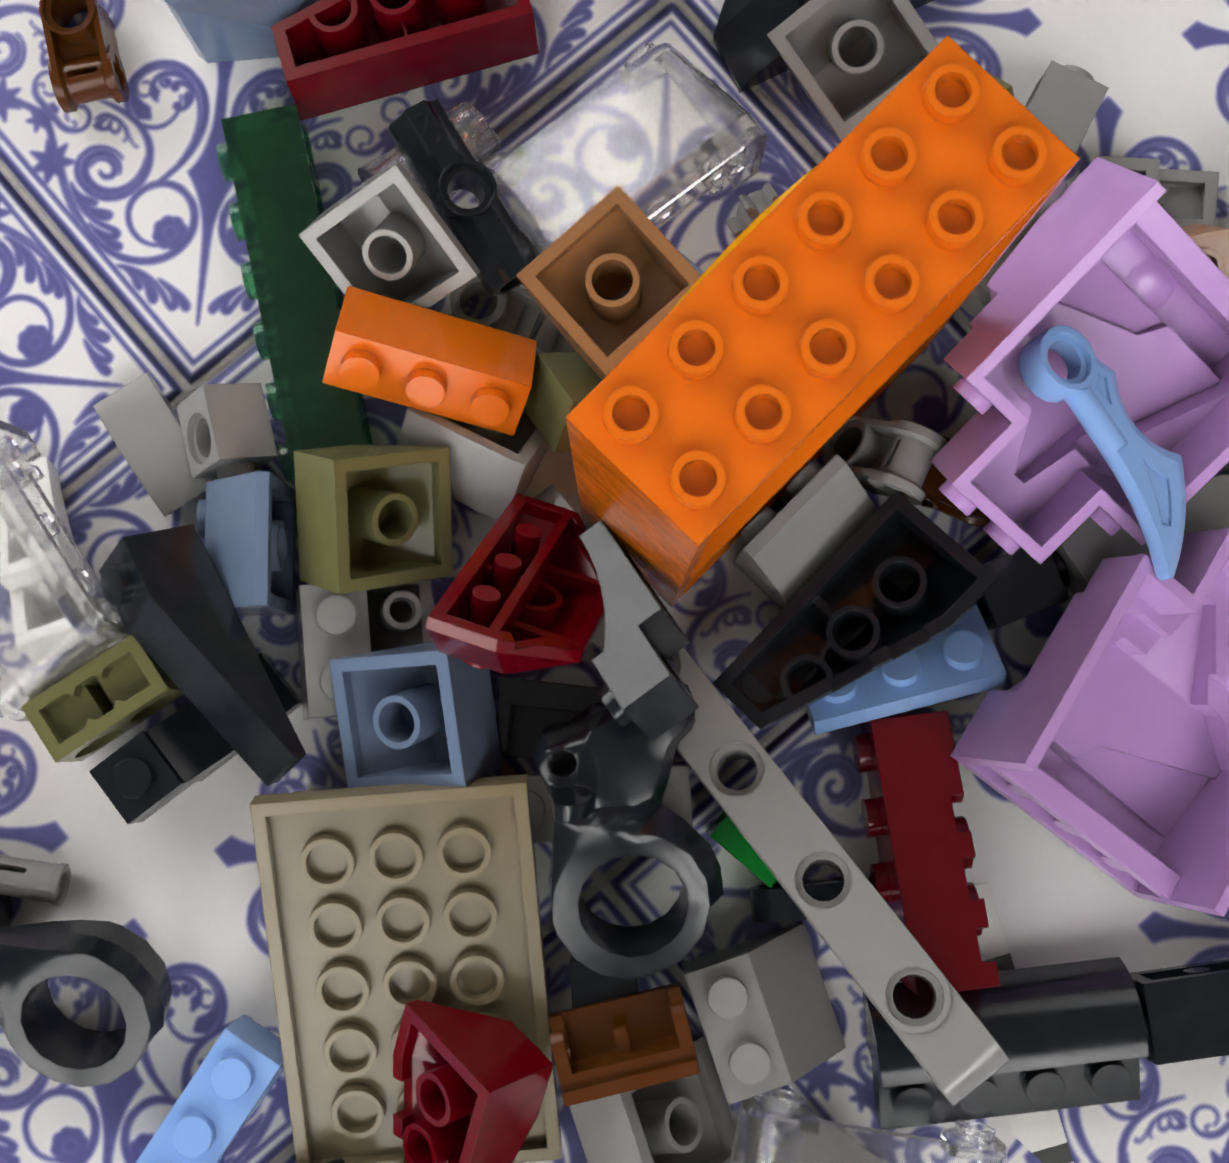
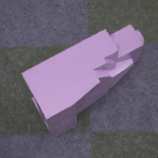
M1096 157L1065 190L1062 196L1053 202L1038 218L1036 223L989 280L986 286L990 288L991 301L969 323L971 331L943 359L961 376L952 387L978 412L930 460L947 479L938 489L966 516H969L976 508L982 511L990 519L983 527V530L1008 554L1012 556L1021 547L1040 565L1088 517H1091L1111 537L1122 528L1141 546L1146 542L1135 513L1122 487L1065 400L1057 403L1046 402L1035 396L1024 383L1019 368L1021 350L1029 341L1049 328L1062 325L1069 326L1080 332L1091 344L1096 358L1115 371L1122 403L1136 427L1159 447L1182 456L1186 503L1229 462V279L1157 202L1167 191L1157 180L1100 157ZM1048 349V362L1052 370L1058 376L1067 379L1068 369L1064 359L1057 352Z
M1229 528L1186 533L1183 538L1175 576L1165 581L1159 580L1156 577L1149 554L1138 553L1132 556L1103 558L1084 592H1076L1026 678L1009 690H988L950 755L1137 898L1221 917L1225 916L1229 908Z

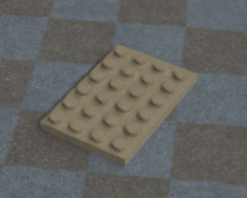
M527 774L481 777L466 787L394 784L257 795L250 803V812L296 1163H326L342 1158L345 1163H404L403 1139L393 1134V1114L404 1110V1081L401 1082L393 1077V1053L405 1005L411 1001L422 1000L510 1020L554 1064L549 1034L552 1033L549 1023L550 1011ZM555 1065L552 1068L539 1115L513 1163L562 1159Z

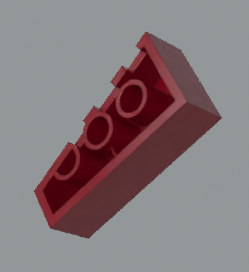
M319 0L271 26L286 83L303 120L539 54L534 14L530 0Z

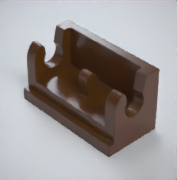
M679 982L549 1014L552 1034H549L550 1044L565 1107L700 1074L697 1053Z

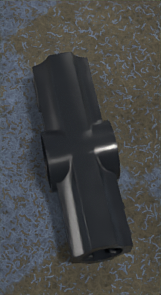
M438 99L433 101L423 100L406 109L399 118L389 125L388 132L431 200L435 210L479 268L480 273L477 276L489 296L493 298L497 295H504L522 285L516 275L536 257L498 198L497 183L492 172L485 165L475 161ZM458 189L467 190L478 198L480 205L472 209L461 208L451 201L448 194Z

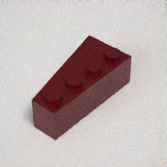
M935 711L892 716L861 723L862 734L853 735V752L857 771L859 773L867 772L870 798L861 800V812L867 838L876 837L879 863L870 864V876H872L874 888L957 992L1001 987L996 961L982 962L977 936H981L983 928L989 927L984 898L979 899L975 885L972 882H967L965 869L972 868L973 859L976 857L972 833L969 830L967 821L964 816L955 817L952 805L953 803H961L963 801L964 791L958 761L950 756L955 748L949 712ZM913 976L900 980L917 996L933 995L930 986L923 979Z

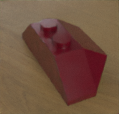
M517 493L427 617L425 629L438 652L461 659L472 667L491 669L502 674L580 663L604 617V605L595 567L579 537L585 532L586 528L579 513Z

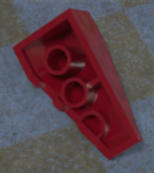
M422 1000L406 1003L393 1053V1077L401 1082L404 1081V1110L393 1114V1134L403 1139L404 1163H513L539 1115L554 1064L510 1020Z

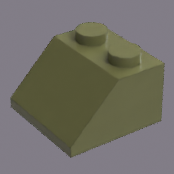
M344 445L294 451L300 581L340 595L453 576L450 447Z

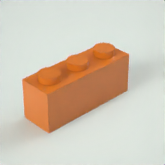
M347 286L322 383L514 436L532 388L537 340Z

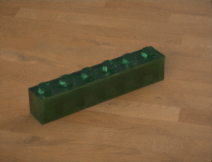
M296 104L221 119L226 143L217 144V154L223 176L227 182L234 181L238 202L229 204V214L238 241L246 240L250 261L241 263L242 278L249 299H258L262 319L261 322L253 323L256 346L261 359H270L274 382L266 383L265 385L267 402L273 419L275 421L282 419L287 443L278 444L280 466L286 481L294 480L295 482L294 451L374 444L363 394L322 383L344 300L340 288L299 236L307 226L325 211L308 127Z

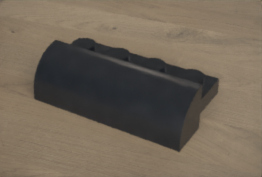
M1120 957L1002 970L998 971L1001 987L958 992L1005 1052L1010 1062L955 1106L949 1103L863 992L866 1044L872 1059L875 1114L880 1129H896L1140 1100L1139 1058L1149 1057L1148 1040L1140 1000L1131 975ZM900 982L894 987L893 1002L901 1014L912 1019H918L925 1016L931 1010L933 995L917 996Z

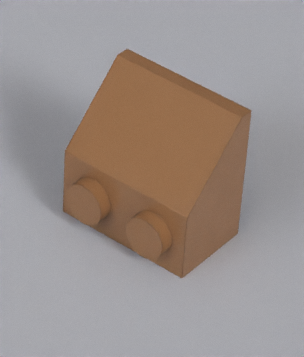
M617 185L516 276L567 342L603 380L668 315L701 275L624 190Z

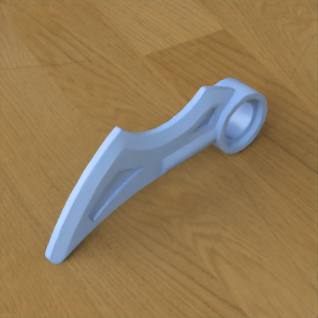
M1062 325L1049 328L1029 341L1021 350L1019 368L1024 383L1035 396L1046 402L1057 403L1065 400L1122 487L1143 532L1156 577L1163 581L1171 579L1175 576L1185 529L1186 492L1182 456L1159 447L1136 427L1122 403L1115 371L1096 358L1091 344L1080 332L1069 326ZM1048 349L1057 352L1064 359L1068 369L1067 379H1063L1052 370L1048 362Z

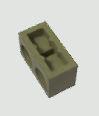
M130 635L22 705L21 709L55 762L83 761L184 695V693L138 641Z

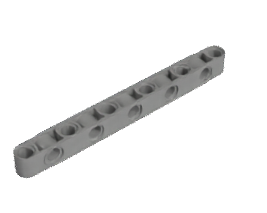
M553 484L534 497L535 499L575 511ZM604 617L592 638V642L601 653L604 647ZM684 647L669 657L668 660L674 663V670L682 682L688 685L699 708L695 710L693 728L680 741L676 748L677 752L949 1103L955 1106L1010 1062L1009 1058ZM735 759L751 761L757 767V775L754 782L743 790H732L726 788L721 783L723 768ZM818 865L834 867L841 873L844 879L842 892L830 901L815 900L804 889L806 874ZM914 976L923 979L933 992L932 1008L921 1018L912 1019L904 1016L897 1010L893 1002L894 987L899 980L905 977Z

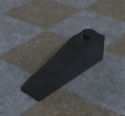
M895 491L712 684L760 730H764L951 630L996 583L998 577L900 493Z
M190 524L122 537L99 570L105 598L116 607L129 633L265 785L269 786L279 782L307 754L194 525Z

